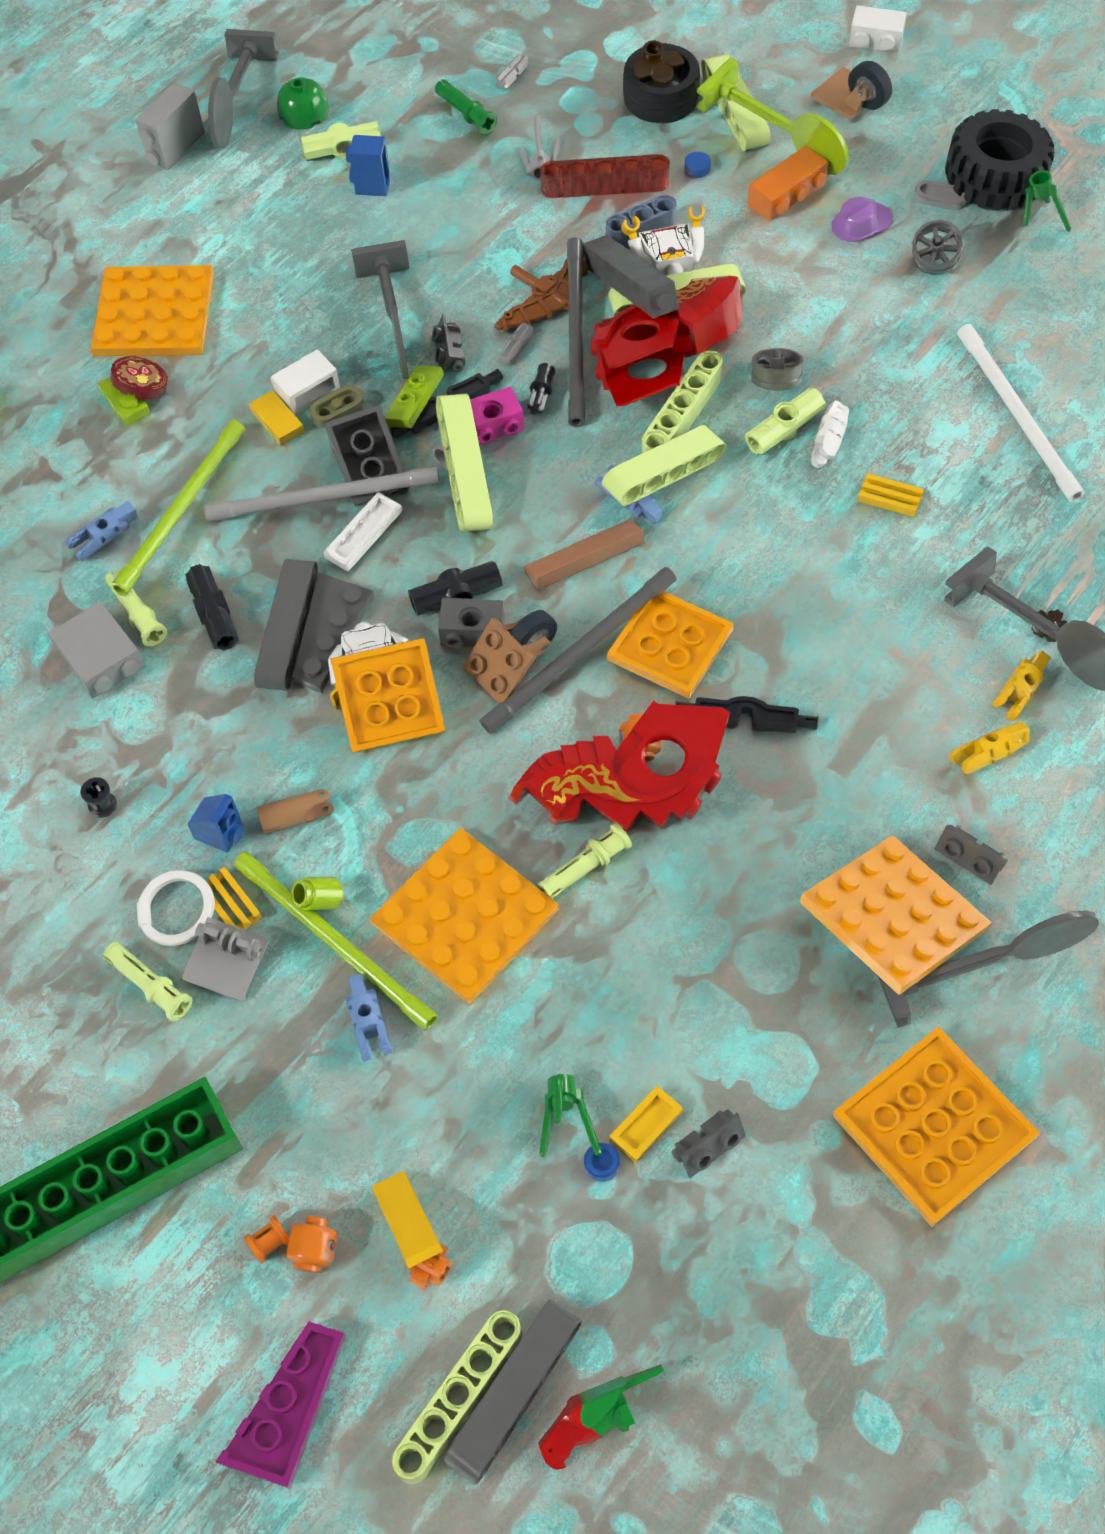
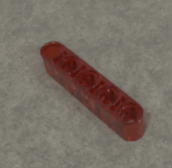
M660 154L548 161L540 168L541 192L548 198L659 192L667 189L669 186L670 161L666 156Z

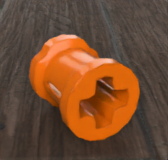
M275 1215L270 1217V1223L253 1235L246 1234L244 1236L245 1241L261 1264L266 1261L267 1255L281 1245H288L289 1236Z

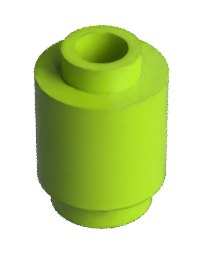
M333 876L303 877L293 884L291 895L294 905L301 907L303 910H334L340 905L344 896V890L339 880Z

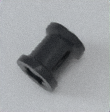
M94 777L88 779L81 786V797L87 803L89 812L94 814L95 817H108L117 807L116 797L110 793V786L105 779Z

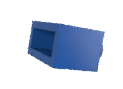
M353 135L351 146L346 148V161L351 164L349 180L350 183H354L355 194L387 196L391 176L385 137Z

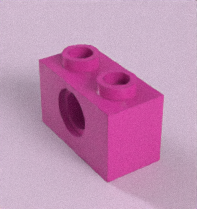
M511 386L470 399L479 445L525 430L523 409Z

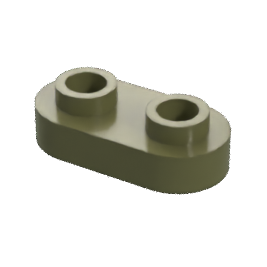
M348 385L316 400L310 407L313 424L317 427L325 428L324 423L361 411L364 406L362 391L356 386Z

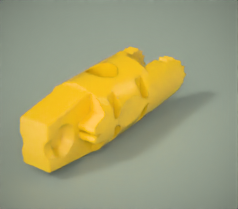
M1041 650L1029 660L1024 658L998 693L992 705L999 708L1009 699L1014 704L1007 712L1006 717L1010 721H1015L1046 675L1042 672L1051 657Z
M1023 722L999 728L958 747L948 757L955 765L961 764L962 771L968 775L1012 755L1015 751L1030 742V729Z

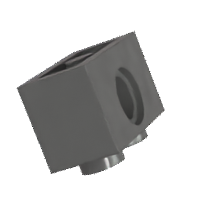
M442 598L438 625L441 646L451 648L474 647L491 618H497L504 625L503 600Z

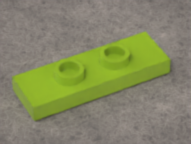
M418 365L415 367L384 417L388 427H413L444 376L442 367Z

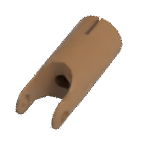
M319 789L257 806L264 835L330 815L333 812V806L326 802L330 797L329 792L325 789Z

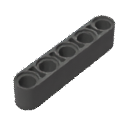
M285 559L283 562L255 668L254 682L257 688L288 691L290 688L318 576L317 562Z
M551 1299L546 1302L445 1455L444 1463L474 1485L480 1482L581 1326L582 1320Z

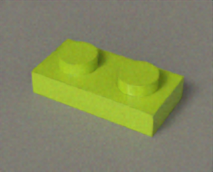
M110 377L97 383L100 392L125 426L151 414L144 400L135 398V394L128 392L125 395L118 391L112 385Z

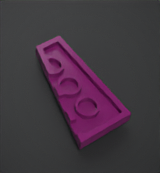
M308 1321L281 1362L280 1369L270 1384L267 1383L259 1395L260 1399L248 1417L243 1419L235 1431L236 1435L226 1450H223L216 1460L217 1464L288 1489L291 1488L346 1335L343 1332Z

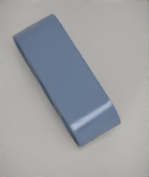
M660 195L616 213L606 220V235L629 249L628 240L630 238L621 230L624 219H626L628 227L634 228L632 218L633 216L639 218L640 227L636 231L637 236L638 232L676 226L677 201L670 195Z

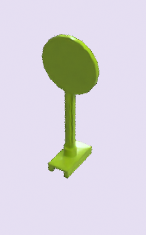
M732 57L724 62L697 88V93L703 96V99L697 104L699 110L706 113L721 97L728 101L732 100L778 128L790 133L797 151L806 145L829 161L827 175H837L846 168L849 161L848 147L843 136L834 125L825 118L813 113H803L792 122L741 92L735 86L738 82L739 61Z

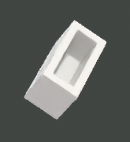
M856 5L851 25L849 46L899 53L907 12Z
M318 349L270 376L274 392L294 415L310 407L316 400L340 388L337 369Z

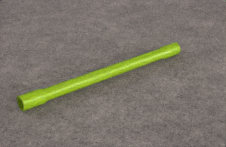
M231 420L218 437L216 444L138 551L111 583V588L115 593L121 596L128 594L140 577L141 571L227 452L234 447L245 431L242 423L237 420Z
M245 851L234 861L236 869L251 882L259 885L399 1006L402 1012L421 1029L426 1031L436 1022L438 1015L419 998L405 990L315 911L303 910L301 907L295 906L292 901L291 891L271 875L268 869L250 853Z

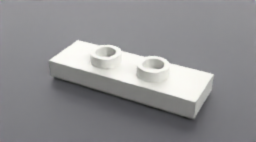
M377 492L323 552L325 559L349 571L402 512L401 504Z

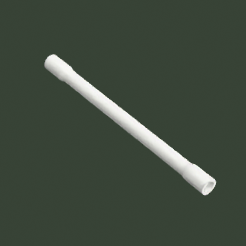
M971 324L962 326L957 332L958 337L980 365L1055 477L1057 485L1067 500L1075 502L1081 499L1085 491L1073 473L1067 469L985 348L984 342Z

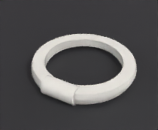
M174 870L159 875L146 886L139 901L136 903L138 927L152 941L164 946H179L198 937L195 935L197 925L200 922L205 924L207 917L212 918L215 903L210 885L200 875L187 870ZM176 881H186L196 885L202 893L204 902L202 914L196 924L189 930L175 935H167L155 930L152 926L150 904L155 894L165 885Z

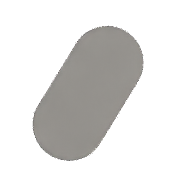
M925 180L915 186L914 198L917 202L924 205L955 211L964 208L967 203L964 199L965 193L962 192V195L958 196L953 190L954 185Z

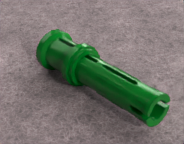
M442 79V83L438 81L435 86L436 94L463 113L466 122L476 125L477 130L481 134L486 135L493 131L497 124V116L492 111H486L479 101H472L446 79Z

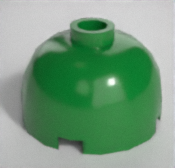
M304 77L291 79L283 84L277 95L280 120L283 119L285 125L289 128L297 130L313 128L312 123L319 120L321 124L328 116L329 106L326 94L322 87L312 79Z

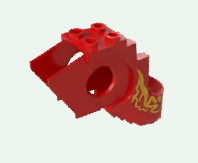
M728 275L691 279L686 287L676 290L679 309L654 319L636 305H632L621 312L615 313L613 318L603 319L601 323L595 324V337L591 338L590 347L592 356H597L598 363L595 367L597 381H602L604 390L610 391L616 407L629 405L673 386H680L684 358L708 350L709 346L728 339V336L737 333V329H739L743 319L742 288L739 277ZM659 359L666 363L665 371L653 378L635 379L630 377L627 372L630 366L644 360Z
M653 700L617 750L609 736H593L594 741H576L574 745H560L561 750L542 754L525 771L514 786L508 799L517 805L530 794L551 813L549 821L555 826L577 822L584 804L610 822L620 825L626 833H628L640 815L660 829L664 827L671 816L679 822H682L685 817L691 820L702 806L701 803L703 801L699 798L704 792L711 794L721 780L722 774L718 771L720 765L716 763L730 712L723 707L658 704ZM661 740L672 741L678 744L685 752V760L682 767L676 773L669 776H662L652 772L645 760V751L649 744L651 745Z

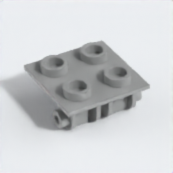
M207 917L205 924L200 922L196 927L195 935L199 936L181 980L244 1002L270 939Z

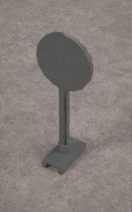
M226 29L224 35L228 57L239 58L229 82H227L226 78L217 77L213 81L210 90L208 123L212 143L216 148H226L229 143L233 124L232 100L239 89L250 62L253 59L277 61L279 53L275 48L276 32Z
M405 240L353 248L351 252L356 278L371 275L379 276L387 316L392 322L402 378L409 379L398 309L390 278V272L410 269Z
M987 546L946 580L945 585L950 587L952 591L945 596L944 601L954 607L974 590L981 595H987L1041 632L1055 639L1060 655L1072 673L1085 684L1097 690L1105 691V633L1086 621L1072 620L1062 627H1058L1051 620L995 585L989 577L995 573L996 551Z
M1087 910L1072 911L1054 916L1023 931L1009 945L993 947L941 964L900 995L878 975L877 977L897 1028L911 1024V1011L906 995L918 992L919 988L1000 962L1011 955L1025 960L1055 954L1087 938L1096 930L1099 922L1096 914Z

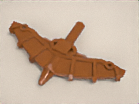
M583 249L582 278H583L584 276L588 275V269L586 268V258H585L584 249ZM567 259L560 271H557L554 275H543L540 279L521 267L514 265L510 270V274L532 288V295L524 303L504 312L503 316L494 324V328L503 330L505 333L510 328L519 327L521 323L531 325L532 322L547 318V320L553 318L552 314L561 310L569 311Z

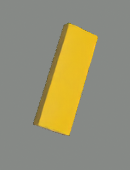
M401 1171L371 1186L408 1269L443 1252L405 1171Z

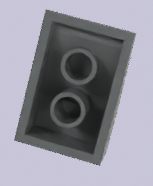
M380 404L324 423L326 434L345 482L405 472ZM410 487L381 491L379 493L387 496ZM377 492L351 496L354 506L369 502Z

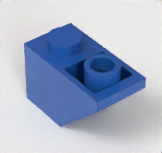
M228 794L204 797L187 824L195 840L226 853L229 852L233 844L239 842L244 830L233 798Z

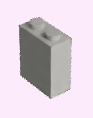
M175 82L135 120L147 161L166 170L205 133L195 91Z
M101 601L47 633L58 654L92 699L99 694L109 691L112 686L127 677L135 675L140 669L145 667L139 650Z

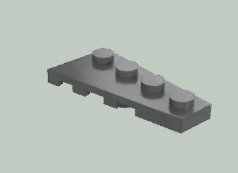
M318 572L292 675L294 684L319 693L323 692L330 679L328 659L336 646L341 644L342 634L346 631L354 630L355 626L362 621L374 599L373 590Z

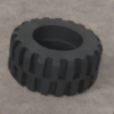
M991 109L989 112L984 110L977 112L975 116L967 117L955 129L945 165V174L949 184L954 185V192L958 196H961L962 192L965 193L964 199L968 203L974 202L978 204V207L984 209L985 207H990L992 210L1000 211L1001 208L1013 210L1018 205L1020 207L1025 206V189L1030 187V176L1037 171L1044 170L1050 172L1054 159V143L1045 127L1041 128L1040 123L1035 119H1028V115L1023 113L1020 115L1015 114L1012 110H1006L1005 112L999 111V109Z

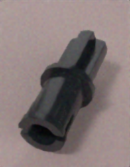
M542 363L538 366L535 381L530 385L531 395L527 408L534 415L543 412L547 397L552 393L551 383L556 370L551 365L549 372L546 373L548 363Z

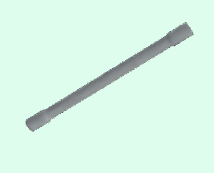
M436 465L412 469L409 472L237 501L228 500L204 505L206 519L210 522L233 518L237 515L392 489L440 483V478Z

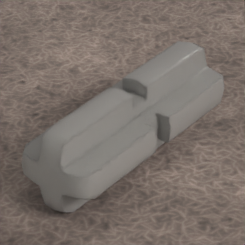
M518 54L496 77L498 88L501 87L503 90H506L528 67L527 56Z
M526 323L519 325L511 337L512 339L508 341L500 353L503 363L509 365L515 363L523 351L522 349L525 348L534 335L531 325Z

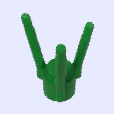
M1044 170L1033 173L1029 178L1030 187L1025 189L1026 202L1023 224L1028 225L1032 198L1038 201L1045 200L1046 203H1050V196H1052L1068 232L1071 231L1072 228L1058 196L1057 187L1053 185L1052 175Z
M557 1074L551 1076L547 1081L548 1094L545 1095V1113L539 1155L544 1157L547 1153L553 1109L554 1121L559 1124L562 1119V1111L572 1109L573 1104L576 1103L596 1156H600L602 1152L584 1103L583 1089L576 1088L575 1078L571 1075Z

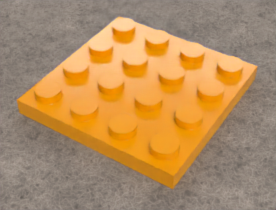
M212 265L105 267L90 348L93 357L203 355L214 277Z
M460 827L370 918V922L462 1000L471 1005L559 911V904Z
M893 835L804 892L799 901L898 995L986 933L992 924L991 921Z
M939 1026L839 1106L832 1115L931 1227L936 1225L1040 1135V1132Z

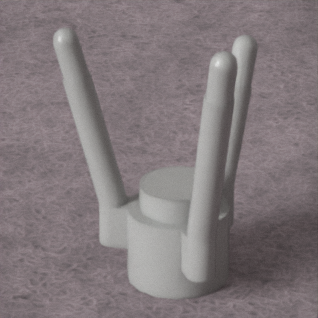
M535 116L534 129L537 152L533 154L529 161L523 147H519L518 150L526 166L527 175L532 176L535 180L542 181L548 179L551 174L556 173L555 163L561 136H556L550 159L542 151L539 117Z

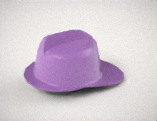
M854 197L847 200L840 212L835 215L832 221V230L841 240L856 242L889 228L893 222V215L883 204L864 197Z

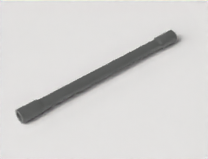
M573 237L567 241L570 394L568 401V423L572 427H581L586 423L583 377V241L580 238Z
M666 566L645 582L641 589L508 699L499 703L479 720L482 727L490 735L493 734L527 702L650 600L658 597L676 582L677 578L673 571Z

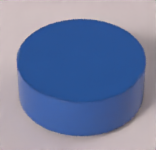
M704 152L688 154L685 158V172L692 177L707 175L711 169V158Z
M599 1143L601 1155L596 1156L591 1146L584 1156V1168L590 1178L595 1181L605 1182L617 1175L620 1168V1157L613 1146L607 1143Z

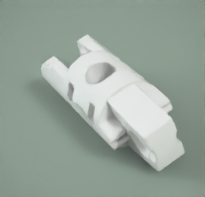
M837 400L829 405L821 420L815 438L811 463L817 469L825 466L829 459L831 460L836 456L847 428L849 408Z

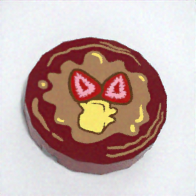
M125 356L117 359L111 366L110 381L118 391L125 395L129 392L135 394L137 399L150 400L160 397L166 389L168 380L166 372L157 363L146 358Z

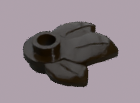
M651 40L643 45L640 51V58L634 62V75L639 80L650 76L657 84H669L673 79V68L684 65V59L677 51L666 50L661 42Z

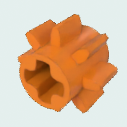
M442 1244L440 1246L443 1252L409 1268L411 1270L410 1274H412L409 1281L425 1290L427 1285L430 1286L431 1283L438 1287L451 1268L452 1261L448 1260L447 1255H445L448 1248Z

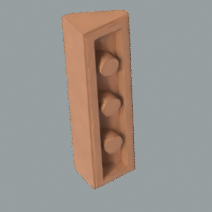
M629 519L524 566V570L536 589L540 590L643 544L644 531Z

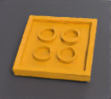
M662 592L658 597L650 600L632 615L608 651L607 660L690 699L731 635L734 623L667 592Z
M424 637L330 658L352 753L445 731Z

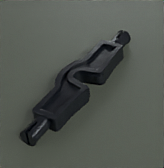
M495 369L485 376L477 373L464 381L448 387L446 393L447 395L468 394L469 398L473 399L490 393V386L502 380L503 375L499 369ZM430 397L412 428L390 427V432L396 439L408 431L416 434L438 422L436 413L437 398Z
M738 696L729 700L697 697L695 703L675 702V705L723 707L730 712L726 728L731 729L738 726L740 715L743 713L751 715L752 728L757 732L796 733L797 727L817 730L818 716L799 715L798 708L768 705L760 699L749 696Z

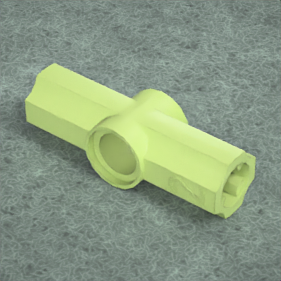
M377 121L351 127L344 123H335L329 127L327 132L301 137L305 160L329 155L346 159V148L351 146L353 135L381 136Z
M808 388L792 401L777 404L771 416L745 434V441L749 449L756 455L764 454L780 441L793 439L799 427L825 409L826 402L823 400L822 394L815 388Z

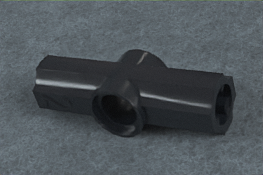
M492 560L464 571L459 568L447 569L439 575L436 581L408 590V596L415 614L419 616L441 608L442 598L473 599V596L501 587L503 584L497 564Z
M198 564L190 567V570L185 574L186 581L194 597L192 601L201 624L205 625L213 648L223 651L232 648L239 639L233 621H231L229 616L231 613L222 590L218 589L209 566Z

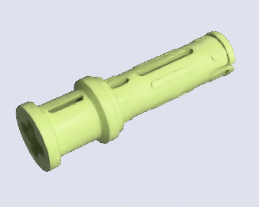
M113 570L116 577L121 570ZM109 572L105 577V582L111 588L114 577ZM133 588L130 589L126 596H121L114 592L129 614V624L133 629L139 631L141 634L140 640L145 646H155L166 638V627L158 623L155 619L154 610L143 604Z
M613 823L610 825L611 830L597 840L591 839L588 841L587 848L582 853L538 883L540 890L553 899L598 865L606 866L610 863V858L622 849L628 850L632 847L627 833L620 825Z
M114 942L105 949L103 959L145 992L146 1000L150 1004H157L163 1009L170 1021H177L188 1012L192 1005V997L187 993H180L172 986L173 983L168 977L158 976L119 942Z

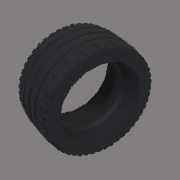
M670 43L662 44L666 50H675L684 59V65L673 68L672 80L679 83L675 86L666 88L651 87L644 84L652 80L650 76L641 80L635 77L633 70L634 62L640 58V51L643 47L634 51L626 60L623 72L625 105L635 117L643 121L663 124L681 120L694 110L698 102L699 94L697 93V88L700 87L698 60L687 49Z

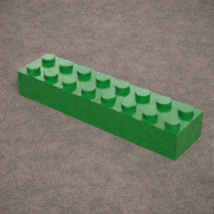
M206 1076L0 1186V1283L243 1150Z

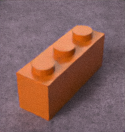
M805 145L749 184L747 205L768 221H772L825 184L828 178L829 161Z

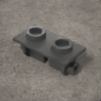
M442 314L438 325H435L432 331V341L436 344L435 362L439 364V367H442L443 373H445L446 368L460 372L466 364L464 351L461 348L460 327L454 322L446 323V316Z
M951 824L946 825L934 849L992 885L999 871H1002L1008 862L1003 857L1004 853L997 852L985 843L979 845L976 843L977 838L962 830L959 825L956 827Z
M729 1109L724 1112L719 1110L714 1116L700 1125L701 1130L706 1136L702 1138L694 1130L675 1143V1149L671 1153L677 1162H683L689 1178L699 1171L708 1168L712 1161L728 1149L734 1148L746 1136L738 1113L733 1114Z

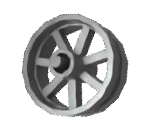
M934 220L922 225L915 233L912 241V257L917 268L931 275H941L951 271L959 263L962 254L963 241L959 229L951 222L944 220ZM938 231L945 232L948 234L945 237H942L938 235ZM933 232L934 237L929 240L924 235ZM953 237L958 246L945 244ZM918 241L928 246V248L917 251ZM944 252L957 253L951 260H949ZM930 254L931 258L928 263L920 257ZM940 258L944 262L942 264H934L935 260Z
M769 348L761 350L752 357L751 380L756 386L767 390L779 391L795 388L802 382L803 357L798 352L790 349Z

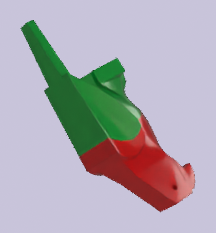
M660 1364L624 1378L621 1376L571 1396L560 1415L538 1442L545 1463L556 1470L566 1468L564 1461L569 1457L574 1447L594 1442L603 1437L612 1428H617L622 1432L629 1431V1426L635 1424L623 1391L664 1372L662 1365Z

